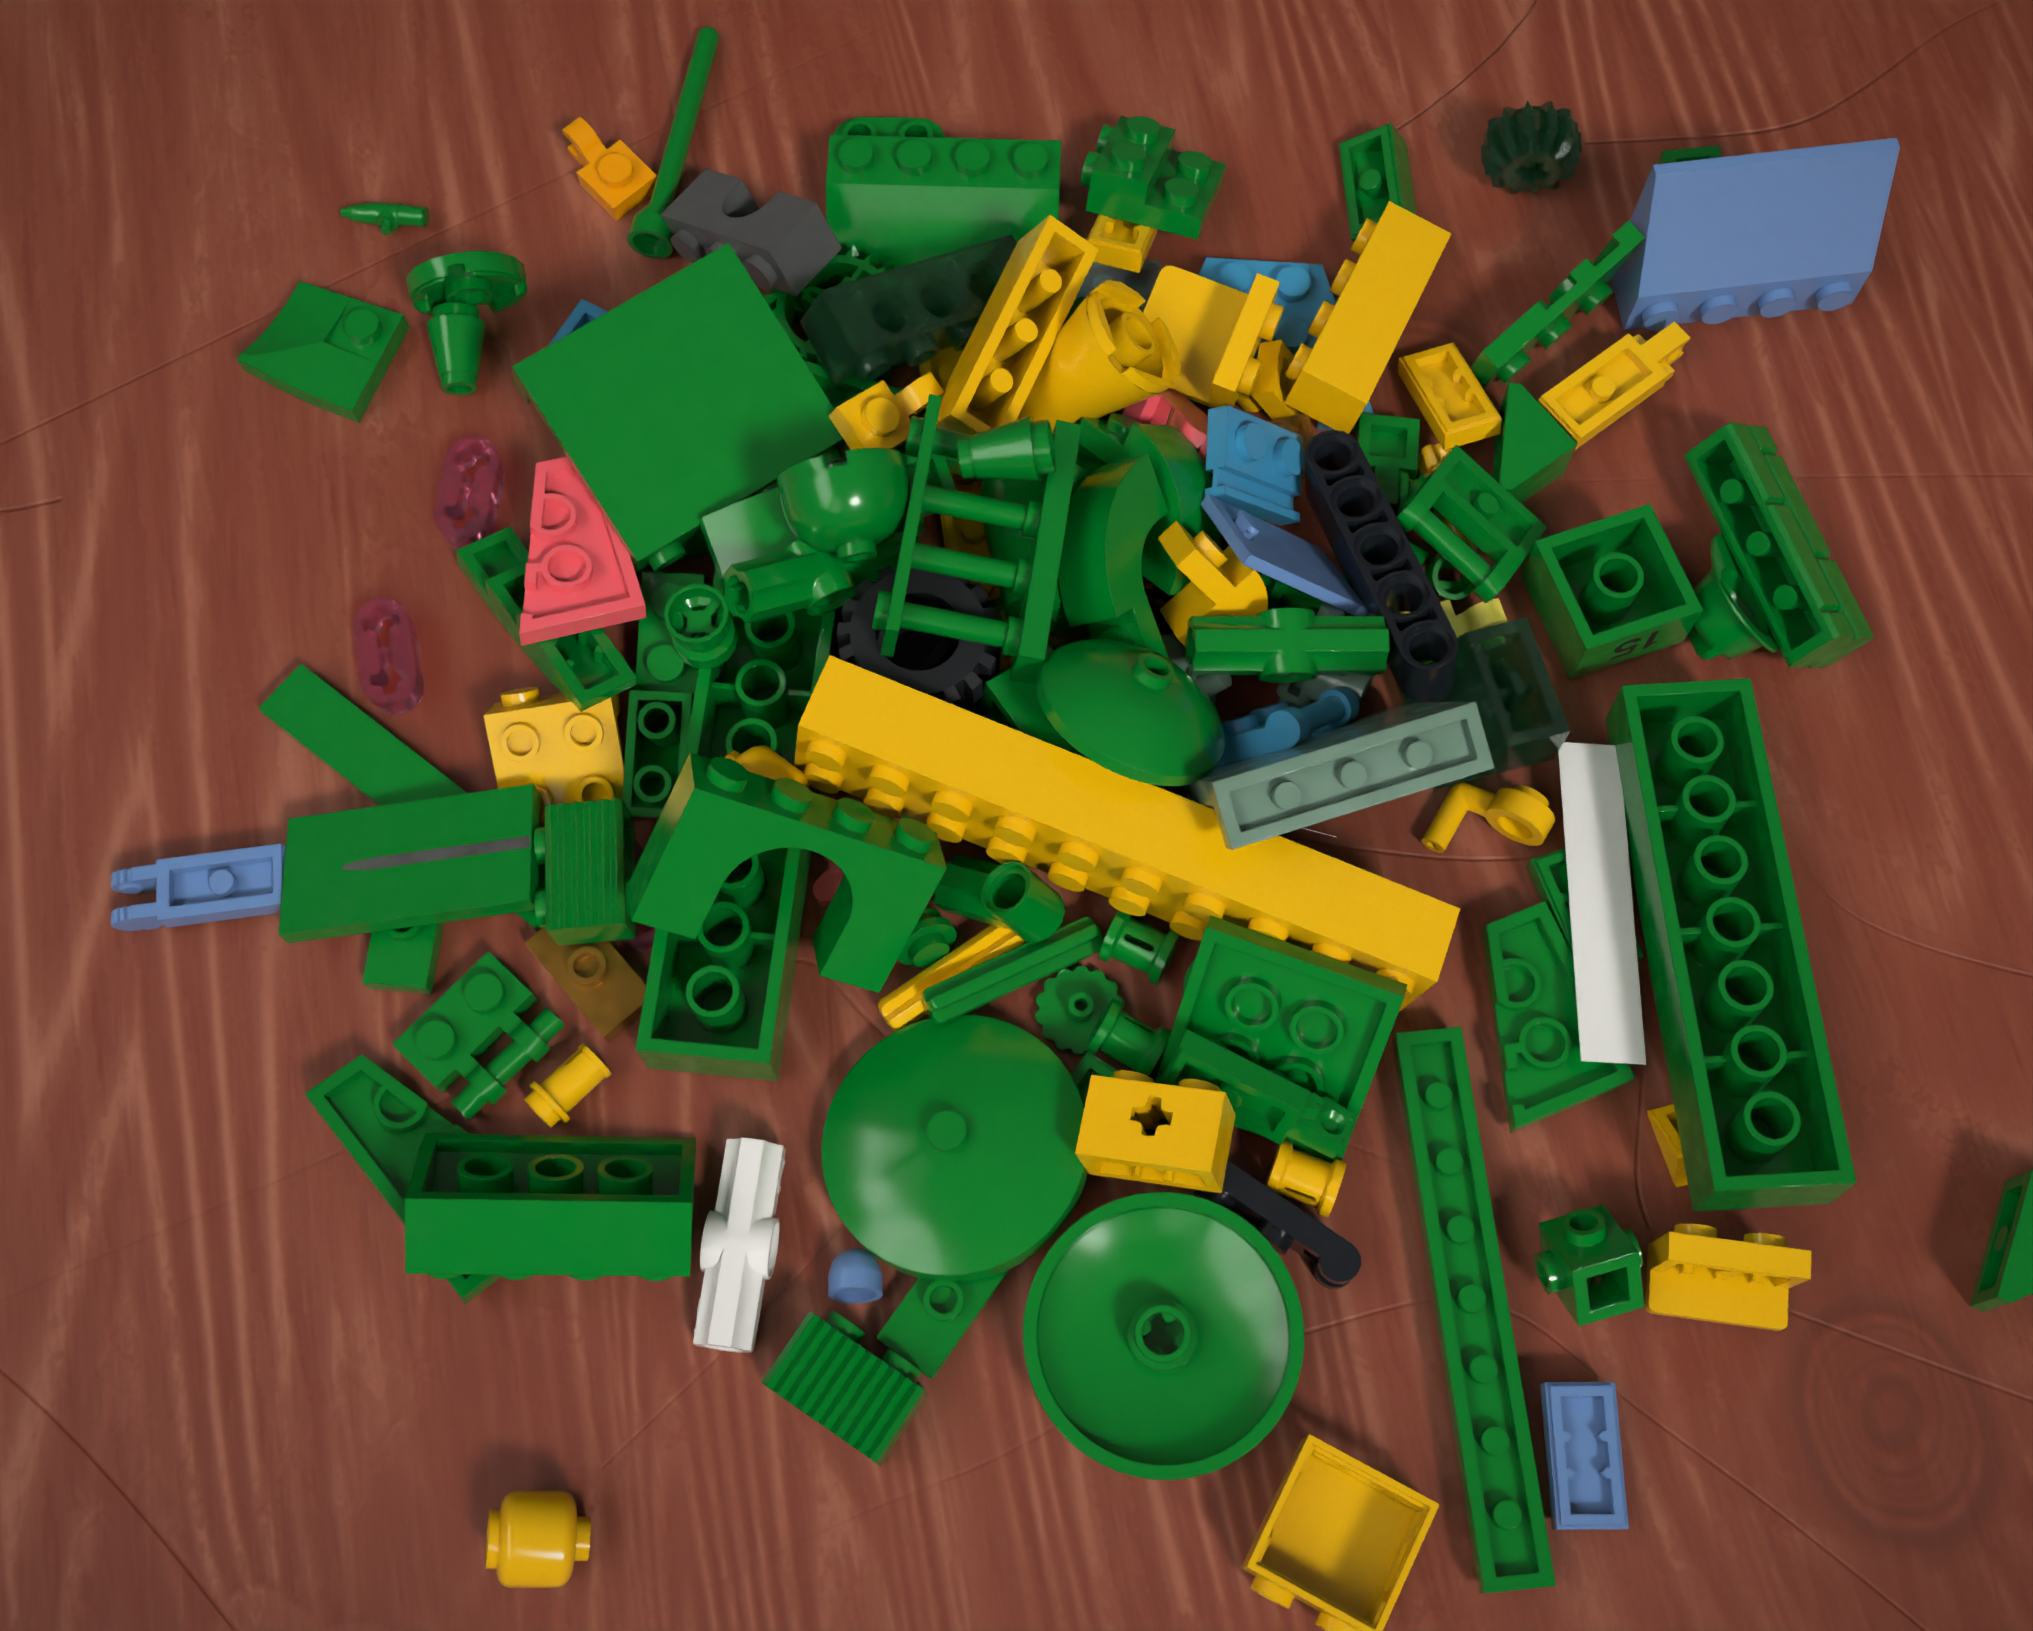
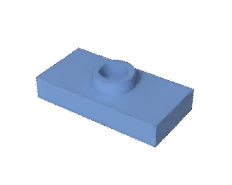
M1545 1382L1540 1384L1552 1530L1629 1529L1615 1382Z

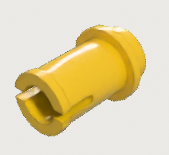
M582 1043L578 1050L540 1085L533 1081L529 1085L533 1091L524 1101L550 1128L560 1120L566 1124L570 1120L567 1113L603 1079H607L611 1072Z

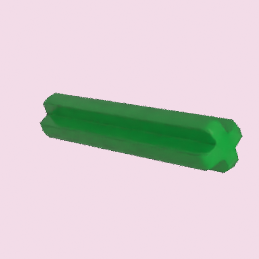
M1082 917L1058 928L1054 934L1037 943L1027 942L926 988L922 992L924 1007L936 1024L949 1022L1099 953L1103 943L1101 930L1090 917Z

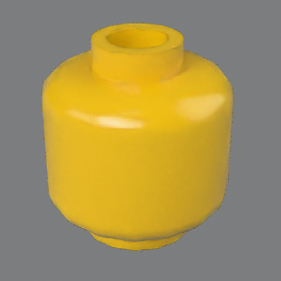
M516 1490L509 1492L504 1497L500 1509H489L485 1569H496L499 1582L508 1588H558L564 1586L572 1575L574 1561H588L591 1518L590 1516H577L575 1500L566 1491Z

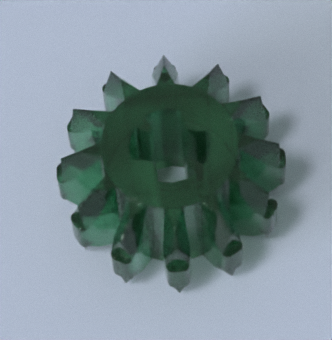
M1527 100L1525 107L1520 109L1504 107L1502 117L1488 120L1484 144L1481 145V162L1484 165L1485 174L1491 176L1493 187H1509L1511 194H1517L1522 190H1530L1535 195L1538 189L1544 187L1553 190L1558 189L1560 180L1574 177L1575 166L1580 162L1579 153L1582 152L1581 132H1578V123L1572 119L1570 109L1561 108L1555 110L1552 101H1548L1541 106H1532Z

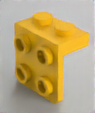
M1175 266L1162 268L1143 314L1150 323L1158 317L1161 318L1168 328L1178 351L1181 365L1180 374L1171 380L1174 384L1168 390H1173L1187 399L1211 408L1226 405L1234 407L1239 393L1249 396L1262 365V361L1254 358L1262 338L1272 341L1284 311V306L1275 303L1280 281L1257 273L1249 294Z
M538 687L519 688L501 693L502 702L495 703L483 715L498 789L534 784L541 793L540 827H545V806L548 804L559 805L562 802L571 804L575 801L584 803L588 800L597 802L600 799H622L624 756L616 719L623 708L620 693L586 710L580 711L563 693L540 696Z

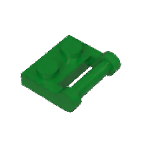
M1455 445L1442 457L1411 499L1395 515L1405 532L1413 529L1474 584L1471 591L1484 603H1488L1504 588L1530 552L1534 542L1540 538L1547 528L1546 525L1458 445ZM1433 506L1437 512L1444 516L1493 561V564L1487 563L1434 515L1430 508Z

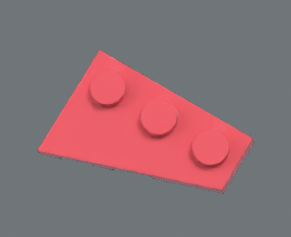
M562 457L536 463L530 518L529 554L524 578V605L519 628L521 646L646 618V605L630 554L569 459Z

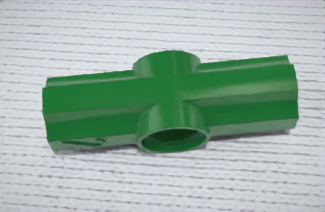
M897 532L891 539L877 544V556L861 562L840 563L837 553L818 552L796 540L780 553L731 564L723 574L725 583L724 600L732 616L742 618L746 624L804 608L809 616H818L842 607L847 598L853 599L857 595L856 587L865 578L873 584L878 582L877 570L890 565L893 572H896L903 532Z
M1305 608L1269 609L1257 613V616H1191L1188 620L1185 640L1186 663L1188 664L1189 675H1259L1260 681L1270 683L1303 682L1312 680L1317 675H1380L1386 671V662L1390 651L1389 629L1385 625L1384 616H1315L1314 611Z

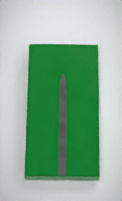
M534 784L289 818L278 935L289 944L535 910L534 896L539 884V865L534 851V831L536 827H540L541 793Z

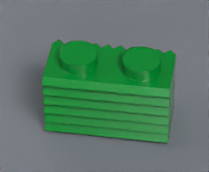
M600 799L597 802L588 800L584 803L575 801L571 804L562 802L559 805L548 804L545 806V827L535 828V857L539 866H545V888L536 889L534 896L536 921L540 928L546 927V932L559 946L637 938V922L631 921L628 885L635 870L634 817L623 799Z
M831 1310L825 1320L809 1311L761 1383L881 1467L927 1397L926 1391L916 1384L922 1371L890 1349L886 1351L882 1359L859 1345L865 1333L835 1311Z

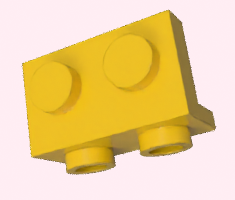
M1674 1225V1232H1668L1648 1244L1646 1311L1656 1315L1773 1331L1783 1330L1788 1326L1789 1288L1811 1279L1812 1251L1788 1248L1787 1238L1775 1234L1748 1233L1744 1235L1743 1241L1717 1238V1229L1711 1226Z

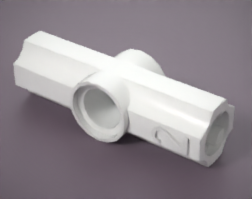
M742 1137L739 1139H727L716 1207L715 1211L711 1210L707 1215L701 1241L700 1268L705 1273L701 1297L697 1307L696 1327L694 1329L693 1344L696 1346L736 1353H754L765 1279L769 1280L773 1275L778 1252L780 1222L779 1218H775L785 1165L786 1149L783 1145Z

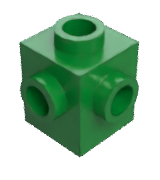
M1603 1204L1588 1209L1575 1210L1567 1215L1539 1223L1542 1252L1534 1255V1263L1539 1281L1547 1294L1556 1293L1578 1327L1644 1307L1640 1269L1643 1265L1640 1246L1632 1230L1628 1227L1621 1229Z

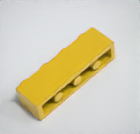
M1390 201L1378 223L1369 218L1366 219L1350 249L1360 255L1358 261L1354 263L1345 259L1329 289L1330 292L1339 296L1335 305L1324 300L1307 332L1317 338L1312 348L1301 343L1285 374L1286 377L1295 382L1284 404L1334 430L1350 433L1366 407L1452 233Z
M1052 215L1047 216L1017 242L943 390L945 393L941 395L942 399L936 428L974 435L1017 420L1099 251L1097 247Z

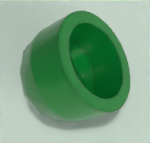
M1439 553L1435 554L1427 562L1424 573L1437 597L1459 600L1472 592L1474 584L1461 573L1460 581L1438 580L1439 569H1456Z

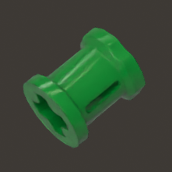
M1118 911L1104 938L1098 959L1106 963L1111 959L1118 960L1148 974V982L1158 986L1172 960L1181 935L1173 930L1165 933L1132 918V915ZM1127 940H1131V941H1133V942H1135V943H1137V944H1139V945H1141V946H1144V947H1146V948H1148V949H1150V950H1152V951L1145 950V949H1143V948H1141V947H1139V946H1137V945H1135V944H1132V943L1128 942Z
M1113 998L1098 1019L1084 1049L1092 1054L1102 1051L1134 1069V1072L1149 1076L1169 1040L1171 1030L1164 1026H1160L1157 1029L1150 1027L1122 1011V1003Z

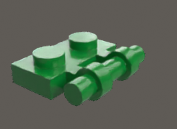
M488 951L392 1045L441 1093H444L462 1075L469 1084L451 1103L470 1120L488 1101L494 1106L508 1092L504 1086L531 1059L537 1063L551 1049L547 1043L565 1024L547 1007L529 1025L524 1023L520 1017L538 999ZM506 1033L513 1041L483 1068L476 1060Z

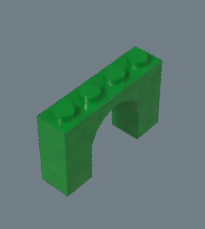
M690 752L628 883L631 921L696 939L721 886L738 865L750 857L768 850L778 848L810 850L827 857L843 871L841 883L812 937L819 976L880 993L947 870L937 833L933 832L924 823L912 818H902L899 821L872 812L866 805L854 799L841 798L835 800L813 793L806 786L793 779L778 778L773 780L749 772L741 764L725 757L709 759Z

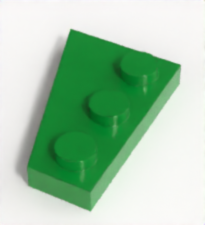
M1629 220L1611 236V240L1593 263L1586 258L1569 273L1568 277L1549 295L1548 300L1550 303L1548 305L1542 299L1538 301L1481 352L1470 369L1483 389L1487 388L1497 378L1504 385L1509 383L1531 362L1530 357L1527 355L1528 352L1538 344L1545 350H1548L1572 328L1573 325L1568 321L1571 316L1579 310L1585 316H1588L1610 297L1614 291L1608 286V283L1645 239L1642 233Z
M1543 901L1486 924L1482 930V939L1510 1133L1630 1084L1636 1077L1629 1064L1584 1062L1580 1059L1573 954L1546 902Z

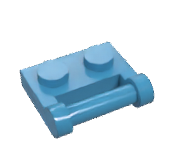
M1336 686L1323 692L1317 702L1300 709L1288 707L1286 701H1281L1251 710L1248 715L1221 722L1225 733V749L1217 766L1287 750L1304 742L1309 734L1340 727L1354 720L1358 715L1359 700L1350 688Z

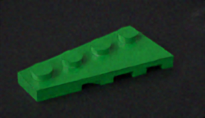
M363 1054L305 1093L310 1104L404 1226V1198L425 1133L469 1134L457 1124L454 1126L431 1109L426 1101ZM462 1274L456 1278L446 1279V1281L463 1303L466 1304L501 1277L499 1275Z

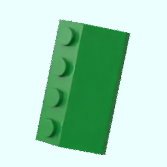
M830 135L826 173V220L842 247L837 255H846L854 245L860 254L861 260L876 252L878 258L881 259L882 267L894 264L895 270L899 275L1000 278L1017 242L1049 215L1059 220L1061 140Z
M425 1133L404 1198L405 1274H427L437 1279H451L462 1274L499 1275L510 1280L526 1279L533 1275H568L571 1278L585 1281L595 1280L603 1276H639L648 1281H663L673 1276L690 1277L696 1138Z

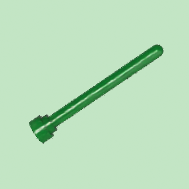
M711 26L702 27L697 34L649 206H645L641 212L634 215L628 233L627 241L630 247L645 257L663 259L670 256L674 248L671 243L673 233L661 214L675 200L719 43V34Z

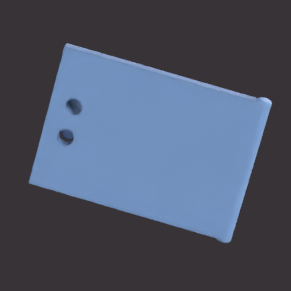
M1209 494L1201 502V506L1243 565L1355 616L1367 615L1368 610L1321 547Z

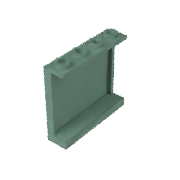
M1476 701L1403 703L1355 718L1340 727L1309 734L1304 742L1290 749L1216 766L1210 775L1198 779L1196 783L1170 787L1172 793L1214 809L1225 847L1233 850L1495 767Z

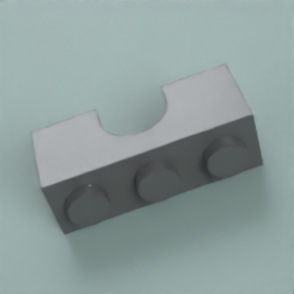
M707 168L661 214L673 233L671 237L673 247L688 262L694 263L729 243L756 285L765 290L773 288L793 296H797L842 249L816 202L778 191L759 209L742 179Z

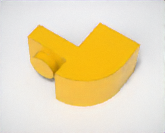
M1177 521L1158 537V540L1176 567L1191 580L1159 610L1177 639L1184 646L1187 636V624L1191 616H1257V613L1268 610V596L1262 578L1256 570L1243 565L1230 546L1222 551L1204 531L1193 537Z

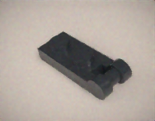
M1227 1161L1222 1193L1201 1190L1193 1192L1196 1197L1212 1201L1230 1211L1233 1209L1254 1223V1227L1269 1241L1277 1253L1285 1255L1288 1249L1291 1248L1313 1263L1314 1276L1325 1288L1337 1290L1343 1288L1359 1272L1361 1256L1358 1249L1352 1243L1229 1161Z

